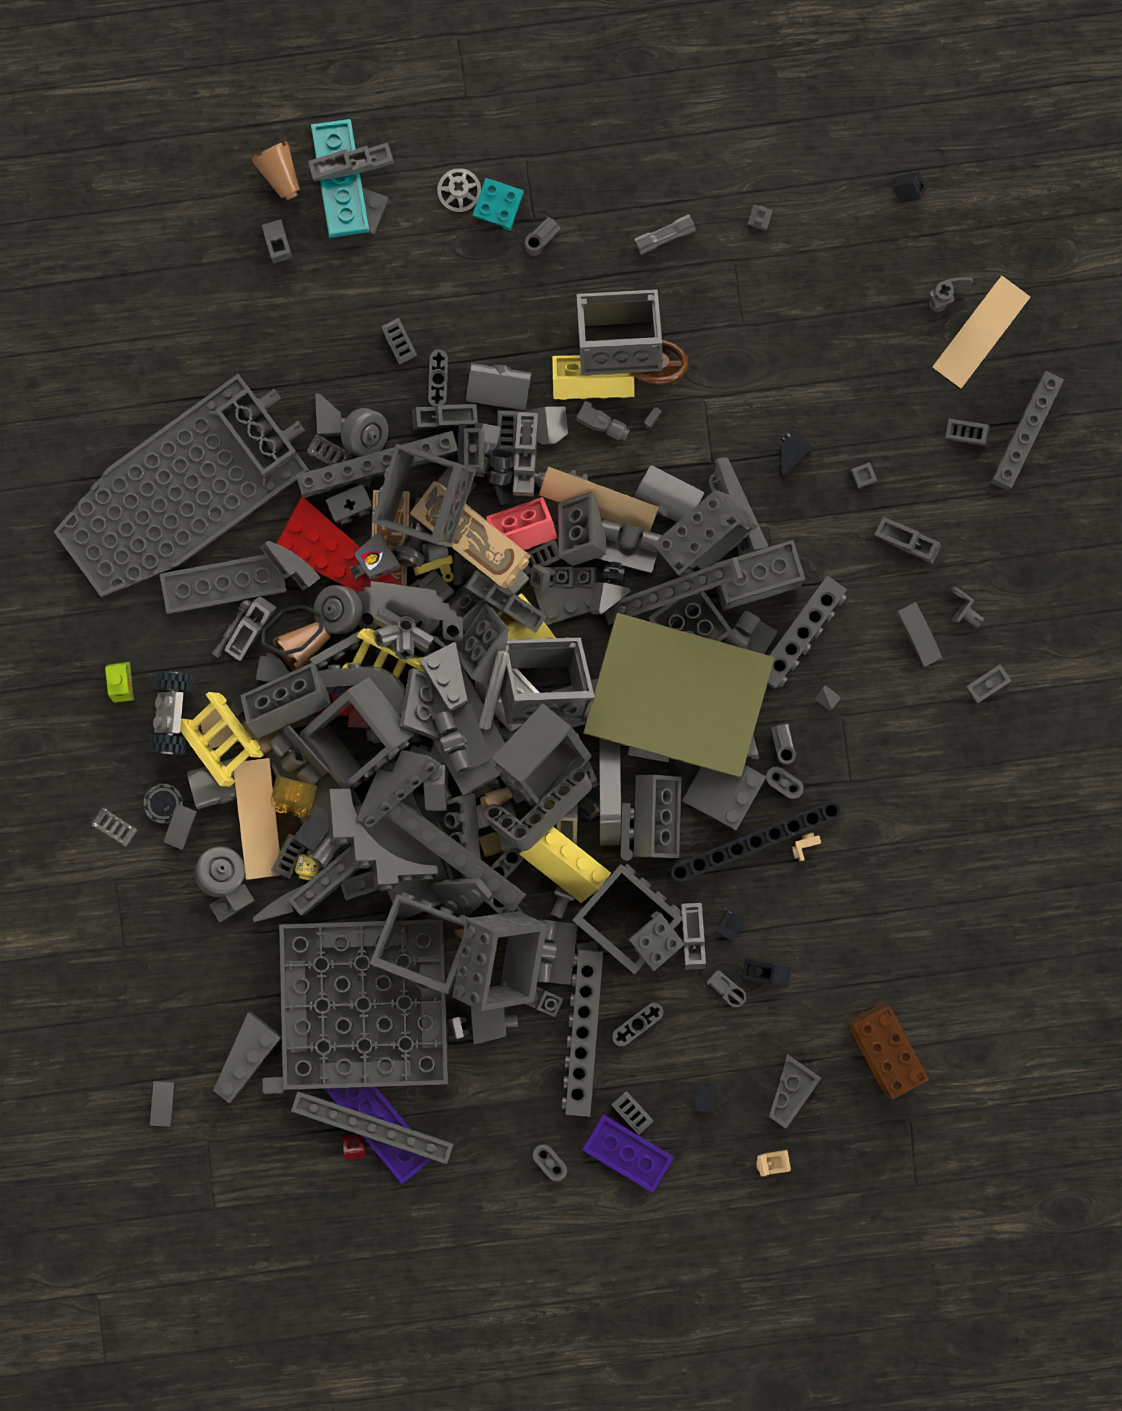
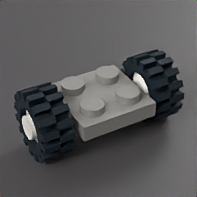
M156 672L154 688L168 690V692L158 693L155 700L157 709L156 717L153 721L154 733L164 735H150L149 751L163 754L186 753V738L173 736V734L180 733L182 692H191L192 675L177 672Z

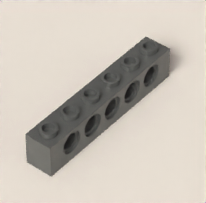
M1047 371L1043 373L990 483L1007 491L1012 488L1064 379Z
M828 575L769 655L774 657L767 684L773 689H776L777 686L781 688L788 679L785 675L789 669L794 671L800 662L797 658L801 653L804 655L812 646L809 644L810 640L813 637L817 639L823 631V628L820 626L824 621L829 622L835 614L832 610L836 604L841 606L847 597L844 594L847 589ZM828 596L832 601L831 605L824 606L821 603V597ZM812 612L817 613L820 616L819 622H811L809 614ZM799 629H805L808 632L806 639L798 637L797 631ZM787 645H793L796 648L795 655H788L785 648ZM776 661L784 664L782 672H777L774 669L773 665Z

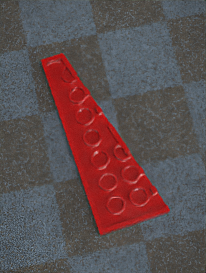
M301 497L277 544L302 558L316 572L353 589L355 592H364L365 587H371V580L366 573L355 579L349 568L359 563L354 554L361 547L311 503ZM390 573L372 580L403 585Z

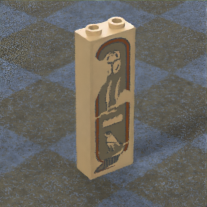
M435 481L410 512L411 515L432 532L447 490L443 485ZM465 504L452 548L498 585L504 588L513 585L517 579L516 575L528 565V559L531 556Z

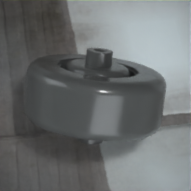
M360 408L353 411L346 418L342 426L341 440L344 448L349 453L358 457L381 451L388 438L386 419L379 412L368 408Z
M333 585L319 593L314 603V610L322 613L323 626L327 633L343 635L353 631L359 624L362 617V602L353 589L346 586ZM314 615L315 621L319 623V616Z
M213 847L205 851L195 865L194 876L197 885L203 892L213 897H225L226 894L236 891L243 882L245 866L241 857L232 849Z

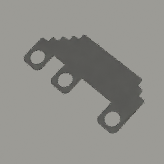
M371 581V587H365L364 592H357L362 602V615L369 613L375 618L377 611L384 607L395 614L409 615L414 622L418 620L423 621L426 625L425 632L430 634V619L443 620V637L446 640L461 641L463 639V618L456 616V611L450 610L448 603H443V598L436 595V590ZM362 617L358 624L362 628L376 629L378 626L374 622L371 625L364 624ZM455 625L459 629L457 637L448 635V626Z

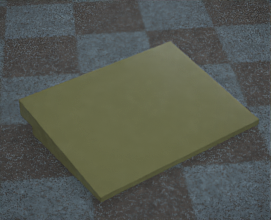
M617 613L594 691L595 699L583 734L741 778L774 657Z

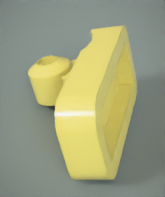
M452 555L423 564L421 567L413 568L416 576L440 568L445 582H451L454 578L450 568V564L454 563ZM447 574L451 576L450 579H446Z

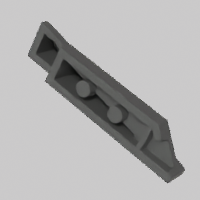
M716 459L714 462L716 463L715 472L713 475H710L709 479L712 492L717 490L734 496L758 526L737 544L739 556L767 548L768 544L729 459Z

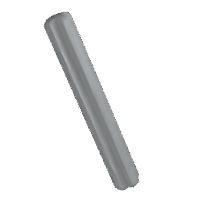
M506 651L497 652L479 727L488 730L491 728L509 658V653Z

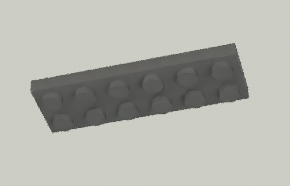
M265 554L160 574L167 614L287 592L285 579Z

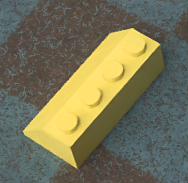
M580 355L552 356L554 399L634 397V376L631 373L581 376Z
M554 827L532 848L519 852V855L580 903L599 890L611 874V872Z

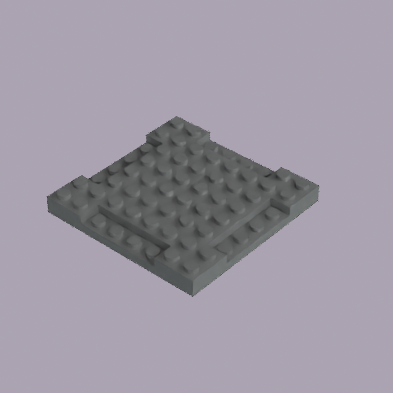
M444 920L396 921L381 959L445 983ZM386 921L279 925L283 1090L448 1084L445 993L370 964Z

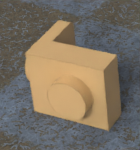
M814 833L802 836V840L794 842L795 846L792 847L794 858H798L799 862L804 861L802 848L820 844L819 835L814 837Z
M787 1150L769 1152L757 1156L756 1165L761 1176L791 1170Z

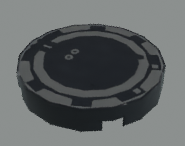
M167 783L157 784L146 792L143 800V809L152 821L168 824L171 822L177 804L184 806V798L175 786Z

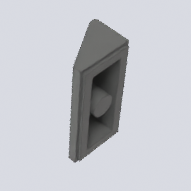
M464 428L465 466L474 469H484V428Z

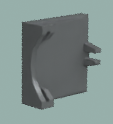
M657 911L650 916L652 920L629 939L635 947V951L639 953V956L645 960L653 971L685 945L663 915Z

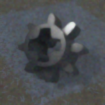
M611 561V566H605L603 580L608 581V584L619 586V583L625 582L626 568H622V563Z

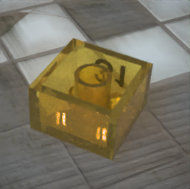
M277 776L271 796V807H275L274 810L277 812L286 813V811L295 812L294 815L297 817L306 818L313 811L317 796V786Z

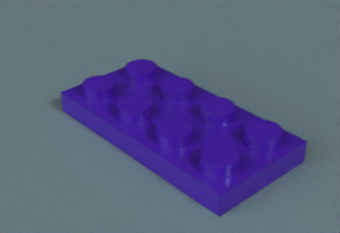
M604 1114L582 1149L652 1193L674 1156Z

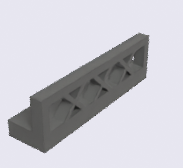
M351 846L288 899L300 915L305 916L360 869L358 865H352Z

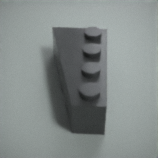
M475 793L447 800L446 811H431L436 827L480 859ZM445 861L448 875L452 882L469 879Z
M248 1012L213 1091L228 1103H231L278 1044L282 1036L252 1012Z

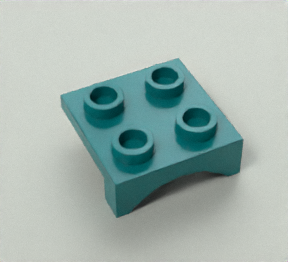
M485 178L473 217L503 226V229L511 231L518 207L524 195V190Z

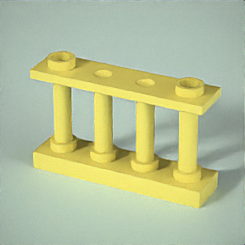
M363 628L358 633L357 637L363 639V642L353 662H347L342 668H348V664L360 663L361 665L370 644L378 647L373 635L374 630ZM395 644L378 647L381 651L373 667L382 668L388 653L399 659L395 655ZM413 655L412 658L407 660L399 659L392 674L399 679L406 663L425 673L420 664V659L424 657Z
M208 692L206 696L211 703L193 720L181 719L180 731L220 786L230 787L235 783L232 772L249 756L261 758L263 753L260 751V745L249 736L227 706L225 697L220 693ZM217 709L222 718L205 735H202L198 730V726ZM228 725L233 734L214 751L210 747L209 741ZM239 740L245 749L227 766H224L220 761L221 756Z

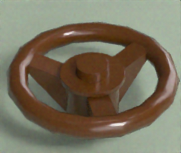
M662 339V347L673 351L679 356L681 361H669L668 356L662 353V371L636 372L631 374L638 380L648 384H669L683 377L688 370L689 360L684 350L677 344Z

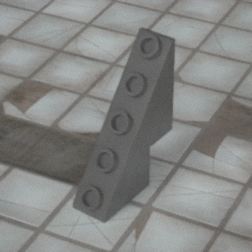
M401 750L392 772L377 770L357 820L366 826L372 827L435 772L441 764L428 755Z

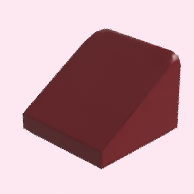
M355 1133L342 1136L346 1160L366 1157L362 1135Z

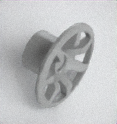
M466 169L448 171L443 175L438 184V197L441 203L447 209L455 212H464L474 207L481 193L478 178ZM454 173H463L462 177H461V176H456V177H453V176H452V174H454ZM466 175L471 176L475 183L468 184ZM449 177V186L442 187L444 180ZM477 186V196L475 198L469 193V189ZM441 190L451 194L446 202L442 197ZM465 197L473 201L467 207H463V198ZM456 198L460 208L452 207L449 203Z

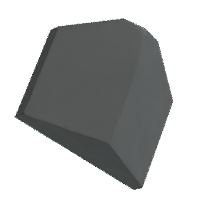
M541 407L525 411L538 413V443L543 445L555 444L568 435L565 407Z

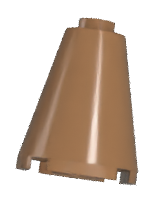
M287 141L263 151L262 155L258 157L256 155L251 158L253 164L281 198L286 197L289 200L298 195L296 191L300 189Z
M315 622L273 640L275 648L278 649L280 647V651L283 652L302 647L319 630V623ZM323 625V631L303 651L284 655L281 658L292 671L302 668L331 638L330 634L326 632Z

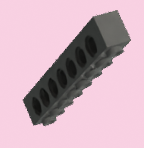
M452 431L402 445L440 458H447L458 454ZM395 447L296 475L302 497L306 498L383 476L386 469L390 466L391 453L394 452ZM414 456L411 467L431 461Z
M579 949L578 954L574 953L573 966H577V974L572 976V986H576L575 995L571 994L570 1007H574V1014L569 1015L568 1027H572V1036L568 1035L567 1048H571L570 1056H566L565 1068H569V1077L564 1076L563 1089H567V1097H563L562 1109L566 1110V1115L590 1117L603 951ZM585 965L593 968V974L589 977H585L581 973V969ZM582 986H589L592 990L591 995L588 997L581 996L580 988ZM582 1006H586L590 1010L589 1016L585 1018L580 1017L578 1014V1010ZM579 1027L587 1028L588 1035L585 1038L577 1036L576 1031ZM579 1047L587 1051L586 1056L581 1059L575 1056V1050ZM576 1068H582L585 1071V1076L577 1079L574 1077L573 1071ZM578 1088L583 1091L581 1099H574L571 1093L574 1089Z

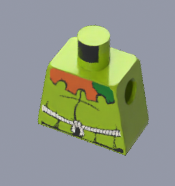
M130 662L106 666L108 695L114 703L134 700Z

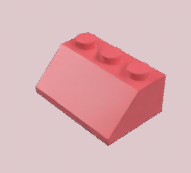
M543 497L486 516L490 524L523 550L558 538Z

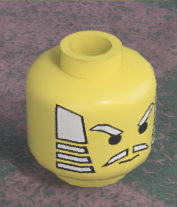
M307 850V854L299 855L295 871L299 874V878L310 881L323 870V867L309 857L312 851Z

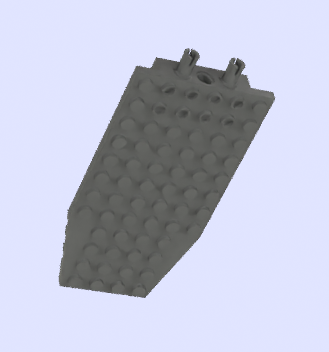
M235 375L108 467L85 497L78 502L74 510L55 529L54 533L101 597L180 566L297 481L296 475L309 472L307 466L290 444L291 440L304 432L305 429L297 420L286 430L280 431L266 412L268 411L267 408L282 399L274 388L259 399L255 397L240 375Z

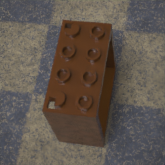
M882 1003L846 1022L885 1096L893 1100L929 1080L890 1005Z

